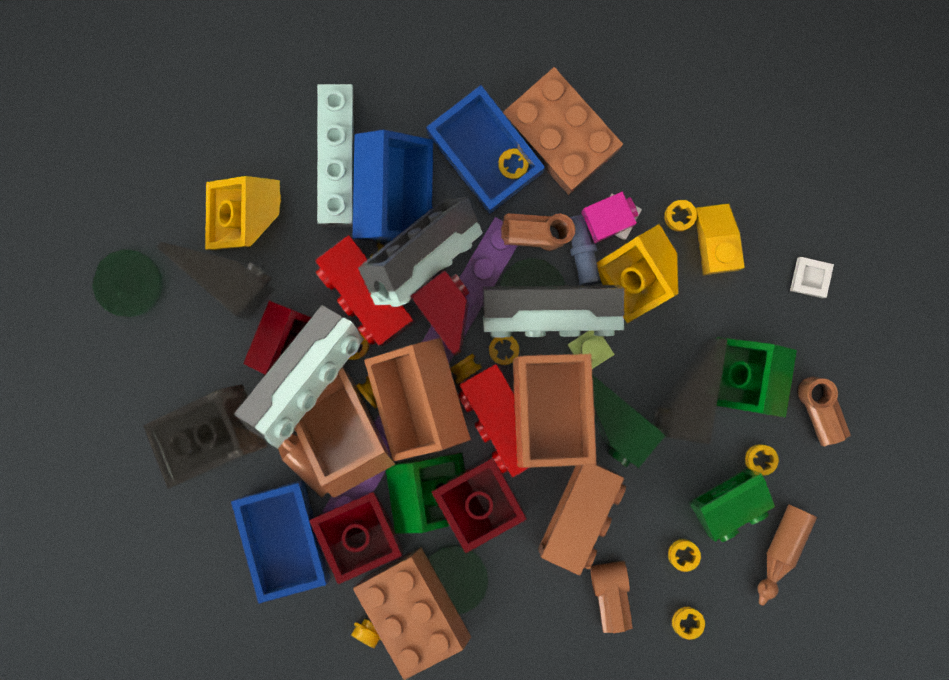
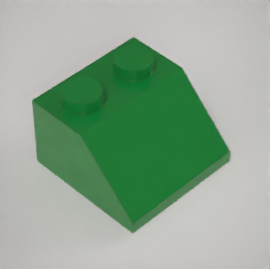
M717 337L706 404L786 418L797 350L775 344Z
M462 453L399 462L386 469L395 534L425 533L450 526L432 491L465 470Z
M748 468L689 501L708 537L713 541L720 539L721 542L735 537L739 533L738 528L750 522L751 525H754L769 516L767 511L775 507L762 473Z

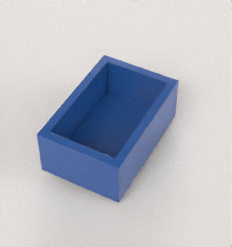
M482 85L426 127L427 135L433 140V143L489 215L544 172L545 166ZM518 149L529 163L527 172L521 178L509 179L501 174L498 168V161L504 151ZM512 154L510 160H504V168L509 167L507 172L515 174L516 169L523 168V160L518 161L520 156Z
M388 130L355 134L352 239L389 243L432 208V139Z
M303 480L242 496L231 501L258 603L327 585L331 577L325 555L309 521L314 518V514Z

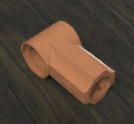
M508 213L504 216L501 226V238L504 241V245L541 247L547 251L561 247L571 241L575 235V225L572 219L561 213L553 216ZM550 226H554L558 230L559 239L553 237L550 232Z
M813 376L802 380L797 391L798 397L807 408L820 445L837 444L851 436L837 400L838 389L836 385L828 379ZM820 384L823 388V396L815 402L812 398V390L816 385Z
M625 561L591 566L594 594L598 597L603 633H620L633 629L627 595L630 587Z

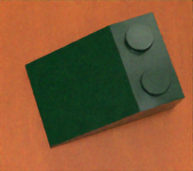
M592 375L594 420L604 442L611 447L607 453L626 468L630 464L639 468L666 435Z

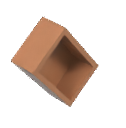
M555 67L503 112L545 166V170L568 195L611 159L623 146L618 137Z
M441 338L410 345L364 360L393 461L444 450L470 440Z
M591 354L518 356L514 358L517 466L525 468L596 464Z
M342 367L336 379L328 384L317 398L314 407L306 412L294 428L321 487L333 498L395 465L354 380Z
M597 463L594 465H575L538 547L541 558L577 575H581L584 568L589 570L597 554L594 544L598 536H605L612 518L608 517V513L613 504L618 505L625 493L626 486L622 484L624 477Z
M422 547L364 577L353 587L355 594L403 680L464 650L471 639L470 633Z

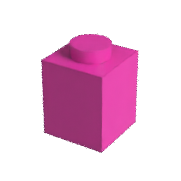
M623 191L592 204L581 212L594 243L630 229L637 224L634 219L638 217L636 206L631 197L625 198Z

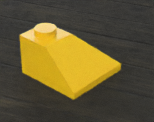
M242 176L206 182L205 250L252 246L279 216L281 203L280 180Z
M660 224L637 236L597 262L599 277L603 285H620L624 288L623 318L626 323L631 322L678 294L677 252Z

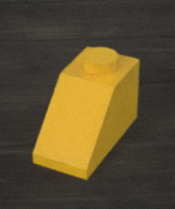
M721 204L695 208L697 211L696 225L703 275L734 272L744 269L740 232L730 205Z

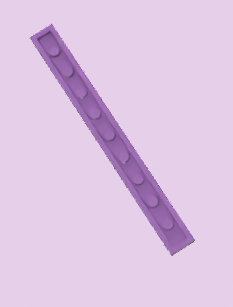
M496 217L493 219L459 277L470 293L465 297L469 303L464 337L483 306V286H495L517 248L515 245H504V241L501 238L503 221ZM432 325L422 342L441 338ZM442 340L448 363H450L454 355ZM379 414L375 421V424L391 455L383 424L381 421V417ZM386 470L335 498L331 496L322 512L326 513L375 491Z

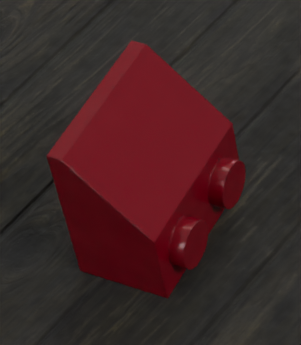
M444 271L411 295V298L452 354L457 356L462 352L469 308V303L465 297L470 293L457 274L450 278L447 272Z
M269 300L243 364L266 375L312 317Z
M492 455L462 471L432 491L434 498L465 553L527 520L526 514Z
M374 491L309 520L337 584H341L399 558L403 554L404 549L397 534H395L393 524Z

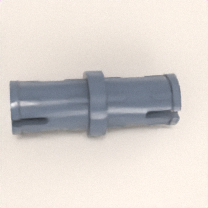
M583 215L570 217L575 225V235L571 240L573 248L570 249L571 257L575 258L579 285L599 283L601 278L599 277L595 252L598 251L597 245L593 244Z

